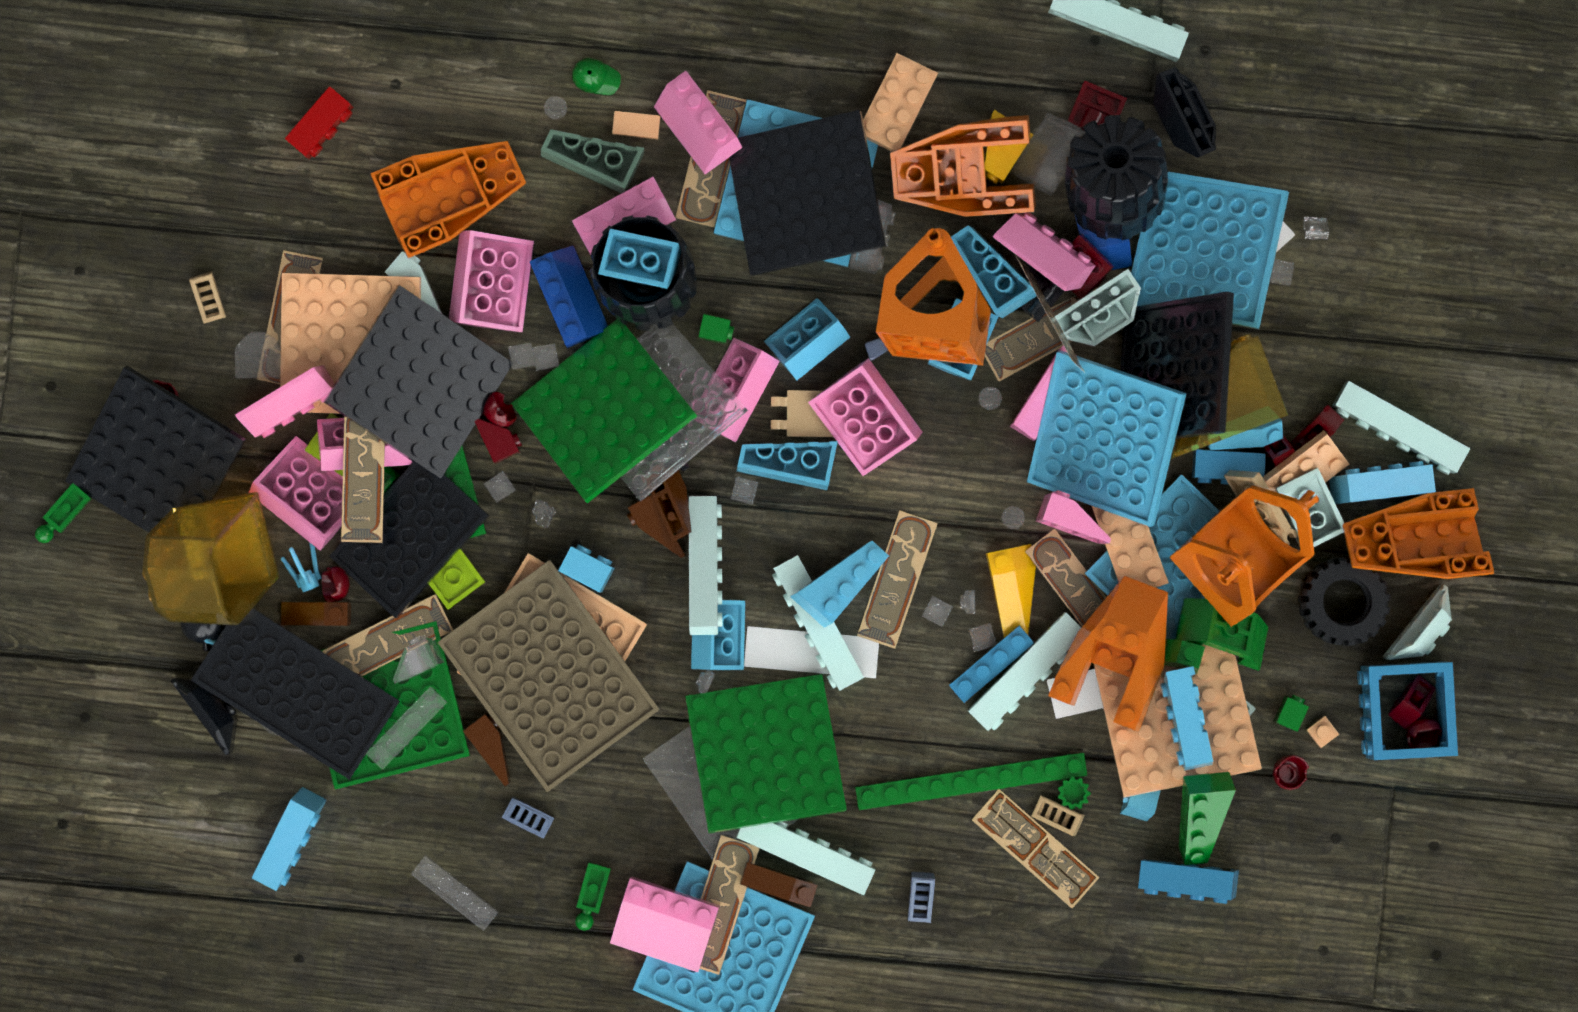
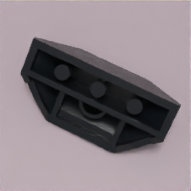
M1176 67L1157 74L1153 105L1173 145L1197 158L1215 151L1216 125L1196 84L1180 73Z
M173 678L170 682L204 725L225 755L232 753L238 722L235 716L237 713L236 709L191 681V679Z

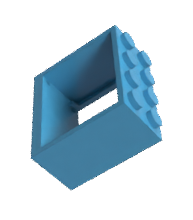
M1439 661L1360 666L1361 671L1357 672L1358 684L1362 685V694H1359V706L1363 708V717H1360L1361 731H1364L1365 740L1361 741L1362 754H1366V758L1371 760L1458 756L1453 662ZM1435 673L1437 720L1442 730V737L1438 735L1439 747L1386 750L1385 745H1382L1379 680H1381L1382 675Z

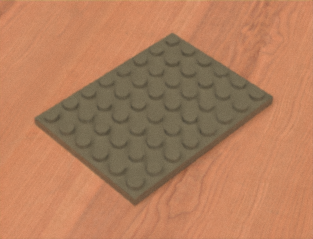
M551 560L547 561L437 642L546 792H549L660 710Z

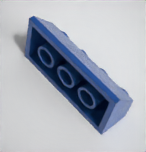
M574 246L553 251L529 261L567 348L589 340L603 332L608 324Z

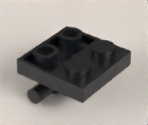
M1027 263L1026 266L1030 269L1051 308L1063 294L1064 290ZM1022 269L1020 273L1028 280L1026 274ZM1037 296L1020 307L1037 322L1046 314Z

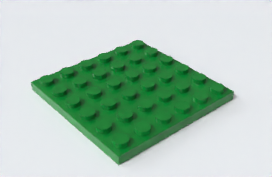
M617 319L607 326L602 333L592 338L511 403L586 503L593 500L697 417L696 413L627 326Z
M436 621L391 632L402 635L433 627L436 639L362 676L399 699L400 702L350 780L329 767L335 790L471 756L466 735L463 732L464 727L446 654L437 643L442 638L440 637Z
M822 674L685 696L708 834L847 810Z

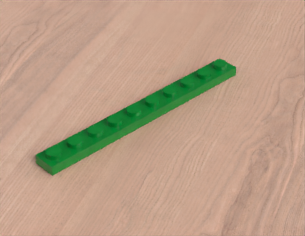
M1084 752L857 786L855 789L858 809L864 810L1088 775Z

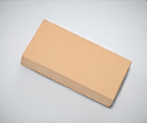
M615 111L612 135L658 140L661 116Z

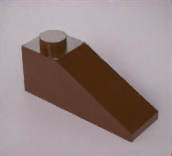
M678 467L661 469L647 477L645 481L672 542L691 533L687 489Z
M652 495L628 507L630 512L627 513V516L633 526L637 524L642 531L680 558L686 556L678 540L672 542Z
M281 602V625L350 626L351 602Z
M485 714L463 732L503 785L507 786L511 782L502 734L494 719Z
M746 862L740 885L808 907L812 905L818 886L811 880Z

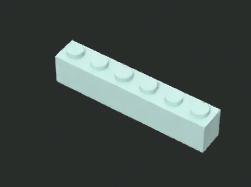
M1116 0L1052 1L1048 13L1174 62H1177L1180 58L1189 34L1184 31V27L1178 24L1170 26L1163 23V19L1153 15L1149 18L1142 15V11L1139 9L1121 7V3Z
M1350 381L1344 383L1332 405L1333 408L1337 409L1335 412L1341 417L1348 419L1350 416L1357 420L1355 424L1365 430L1371 428L1377 431L1376 436L1385 441L1389 439L1395 441L1397 448L1405 452L1413 451L1417 454V459L1427 464L1431 461L1438 465L1437 470L1446 475L1458 472L1470 450L1469 447Z
M689 496V514L692 530L689 533L690 635H718V627L723 626L722 613H718V605H722V591H718V583H722V569H718V561H722V547H717V540L722 539V526H717V518H722V505L717 504V496Z
M797 555L773 568L776 573L772 574V577L777 586L783 585L786 591L783 595L789 607L793 605L797 611L794 617L799 627L805 626L809 633L805 635L806 640L811 648L816 646L819 655L816 656L822 668L827 667L830 672L827 678L832 688L838 687L840 691L863 679L864 677L835 623L833 622L824 628L790 597L812 582L799 556Z
M1064 612L967 711L987 731L991 728L996 730L1004 721L1002 717L1007 712L1011 714L1020 705L1017 701L1023 695L1027 698L1036 689L1034 684L1039 679L1044 681L1053 672L1050 668L1056 662L1061 664L1067 655L1066 652L1070 649L1081 627Z
M783 821L739 829L736 838L862 895L865 894L875 872V868L872 867L873 862L862 857L856 860L850 857L851 852L840 847L838 851L829 847L830 843L823 839L817 838V841L808 838L809 833L796 828V831L787 828L788 824Z

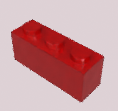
M329 86L285 137V140L307 159L315 158L323 148L321 145L324 141L332 139L337 133L336 127L341 122L345 123L353 113L351 110L354 107Z

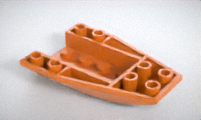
M508 141L414 155L370 173L380 201L408 259L451 241L526 184Z
M1474 488L1427 493L1344 523L1342 526L1352 568L1443 579L1494 574L1490 552H1483L1475 521V515L1479 508Z

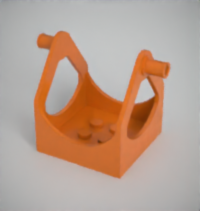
M940 228L928 230L919 242L885 275L876 333L892 356L983 366L991 309L947 231ZM926 256H942L899 301L895 295L897 284ZM942 280L956 281L964 291L963 301L945 312L925 314L912 310Z
M1252 485L1225 505L1169 558L1232 627L1251 615L1256 610V607L1277 586L1314 556L1309 509L1319 501L1317 495L1311 498L1315 493L1312 490H1307L1300 499ZM1254 499L1283 508L1295 519L1300 550L1283 542L1269 529L1259 515Z

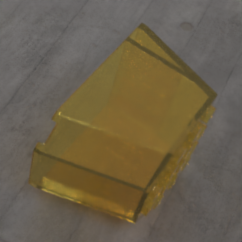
M258 492L172 508L146 535L143 577L147 581L148 595L153 603L154 610L166 620L183 623L239 625L279 578Z

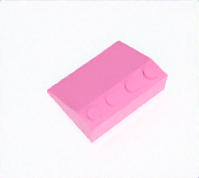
M472 230L460 233L449 319L459 325L523 332L531 268L529 261L532 260L534 241Z
M869 358L808 402L862 476L915 442L923 433Z
M295 436L253 481L249 494L321 551L342 527L343 476L335 471H321L320 461L306 452L305 449L308 445Z
M1057 490L1044 496L1036 522L1100 545L1110 543L1111 538L1074 500L1069 499L1070 494Z
M631 877L610 943L699 972L720 905Z

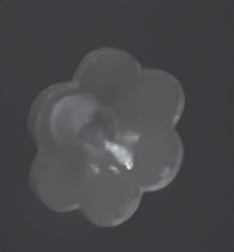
M536 500L533 507L536 523L539 526L542 525L544 528H548L550 521H552V516L555 515L554 507H549L548 503L542 500Z

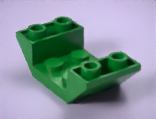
M1185 598L1182 603L1175 640H1183L1200 646L1204 644L1239 656L1237 664L1259 671L1268 626L1257 613L1253 612L1231 627L1207 599Z

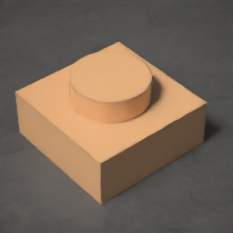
M1326 716L1321 717L1306 729L1319 748H1322L1339 735Z

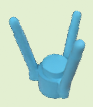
M310 542L313 574L311 569L304 571L292 547L289 548V551L300 574L297 575L285 557H281V561L295 580L297 587H301L302 592L320 586L318 580L322 579L318 569L315 546Z

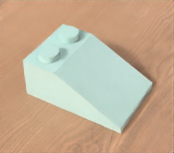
M1318 468L1276 488L1277 493L1300 499L1307 490L1315 492L1311 498L1315 495L1318 496L1319 501L1309 509L1314 547L1344 532L1342 526L1344 521ZM1284 509L1291 529H1294L1298 536L1295 519ZM1298 536V537H1296L1295 539H1296V541H1297V543H1298V545H1299V547H1300L1299 536Z

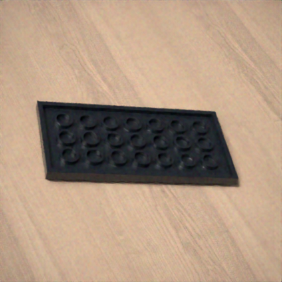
M243 601L191 679V681L349 780L400 702L396 697Z

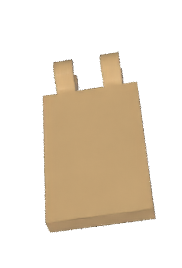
M787 390V397H771V407H787V420H771V430H787V437H833L808 403L822 391Z
M1229 470L1224 475L1236 496L1252 485L1269 490L1259 472ZM1254 499L1255 506L1262 520L1278 538L1289 545L1287 536L1290 538L1298 537L1297 532L1294 529H1290L1291 526L1280 507Z

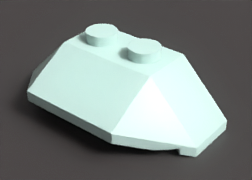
M1127 269L1056 315L1055 318L1067 340L1096 346L1134 320L1141 287L1129 269Z
M1439 584L1383 655L1385 659L1419 657L1424 654L1428 655L1436 646L1434 641L1438 636L1442 637L1450 628L1448 624L1452 620L1448 587L1446 585Z

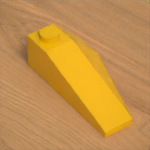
M1031 544L986 553L1004 638L1019 625L1027 634L1029 633L1036 565L1025 551L1031 547Z

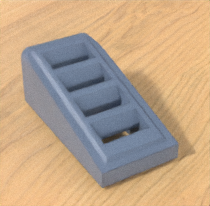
M880 338L866 342L864 345L870 361L875 360L888 351Z
M512 797L502 816L503 819L543 839L554 820V817L516 797ZM516 805H518L520 809L514 818L511 815ZM526 809L529 812L524 822L520 821V818L524 810ZM534 813L537 817L531 827L528 823ZM541 818H544L546 820L539 831L536 828Z
M911 872L908 921L931 923L935 887L934 873ZM916 883H929V885L916 884ZM928 891V894H917L915 892ZM915 900L927 901V904L914 902ZM914 909L927 910L926 913H913Z

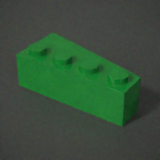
M1230 772L1183 776L1179 849L1184 865L1204 864L1209 861L1236 791Z

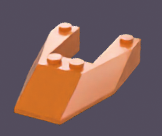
M1029 115L958 124L890 152L894 199L964 217L1034 212L1036 208L1034 184L986 186L983 149L985 146L1029 143L1031 139Z
M1124 576L1078 631L1055 677L1048 696L1075 706L1091 663L1130 678L1113 722L1132 730L1140 731L1165 666L1168 592Z

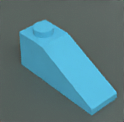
M1269 406L1226 422L1225 433L1207 435L1208 448L1210 450L1266 446L1283 439L1282 420Z

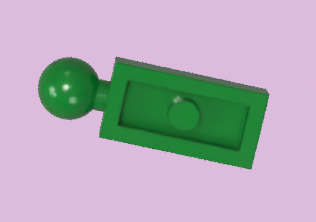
M72 483L42 517L48 523L36 529V539L41 543L50 542L54 536L53 531L56 529L59 533H62L92 498Z
M588 862L576 908L583 909L582 913L578 914L575 919L578 929L586 931L593 926L594 919L591 913L599 914L611 868Z

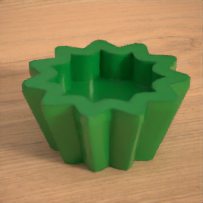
M1071 777L1069 781L1063 780V786L1058 787V790L1061 792L1058 798L1063 800L1062 806L1068 805L1071 810L1075 806L1081 809L1082 803H1088L1087 797L1091 795L1087 790L1089 784L1083 783L1082 778L1076 780L1074 777Z

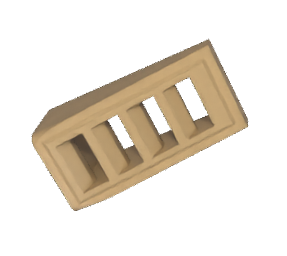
M213 272L191 277L189 281L203 323L225 318V311ZM209 280V285L198 288V283ZM212 289V294L201 297V292ZM215 298V303L203 305L204 301ZM218 307V312L206 315V310Z
M1042 795L1031 817L1071 836H1076L1085 816ZM1045 804H1049L1045 816H1041ZM1054 807H1055V808H1057L1058 810H1057V812H1056V814H1055V817H1054V819H1053V821H1052V820H1050L1049 818H1050V816H1051V814H1052V811H1053V809H1054ZM1064 811L1066 812L1062 824H1059L1058 821ZM1071 816H1074L1075 819L1071 825V828H1068V822Z

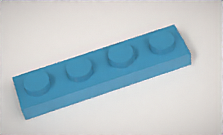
M1019 625L950 683L949 686L965 703L1035 642Z

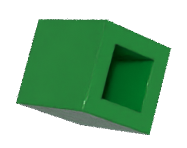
M704 314L699 339L726 344L727 339L732 340L734 326H730L731 320Z
M1293 694L1291 698L1284 696L1273 722L1298 732L1309 706L1304 705L1305 700Z

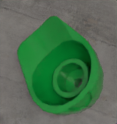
M584 58L575 64L572 71V80L575 86L582 91L610 96L618 90L621 83V75L618 71L600 60Z

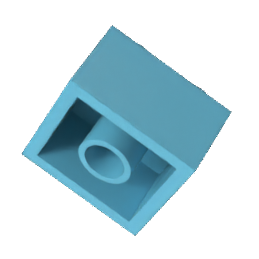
M579 544L576 548L571 546L558 571L602 593L615 569L610 566L612 561L600 555L597 558L591 556L592 551Z

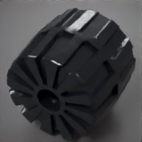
M1109 115L1105 117L1103 124L1098 125L1095 120L1087 123L1084 126L1085 134L1078 137L1074 135L1070 142V154L1066 156L1065 189L1070 211L1075 213L1077 223L1084 230L1091 231L1098 238L1105 240L1108 238L1131 239L1132 236L1150 229L1153 226V221L1158 215H1161L1164 208L1168 184L1166 153L1162 147L1161 139L1153 129L1148 128L1145 131L1144 122L1134 117H1129L1127 122H1121L1120 115Z
M649 215L646 217L628 216L622 218V221L613 226L609 225L602 232V237L597 245L593 246L591 252L593 268L590 269L600 301L619 322L624 325L628 321L635 323V328L640 331H649L650 325L657 324L659 329L673 325L672 318L675 315L682 317L688 312L691 307L689 298H694L697 292V277L693 256L685 241L671 225L666 226L658 218ZM610 229L679 243L682 252L676 274L668 289L604 276L598 273Z

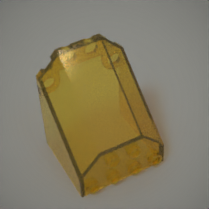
M1248 334L1231 342L1226 432L1175 439L1171 459L1288 415L1258 336L1252 338L1251 334Z

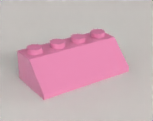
M684 71L666 85L654 108L704 174H707L742 148L737 136L687 71Z
M651 177L572 220L591 255L593 246L597 245L603 235L602 232L609 225L613 226L622 221L624 217H646L649 215L658 218L666 226L676 221L654 177Z
M1029 212L1015 213L994 234L993 238L1064 291L1080 289L1095 267L1090 262L1091 258L1088 255L1075 251L1069 241L1063 238L1059 239L1054 235L1055 231L1046 225H1040L1036 222L1037 218Z
M733 338L694 410L697 417L693 420L736 442L780 361L754 346Z
M1062 346V347L1058 350V351L1061 350V351L1067 352L1064 346ZM1056 355L1010 425V427L1032 441L1038 436Z
M324 365L316 366L240 411L235 416L254 437L262 435L263 438H266L276 432L274 427L282 424L283 427L295 420L294 415L299 412L303 415L315 408L313 404L319 400L323 403L335 383Z
M344 418L317 419L321 471L343 470ZM385 444L384 467L404 466L413 463Z

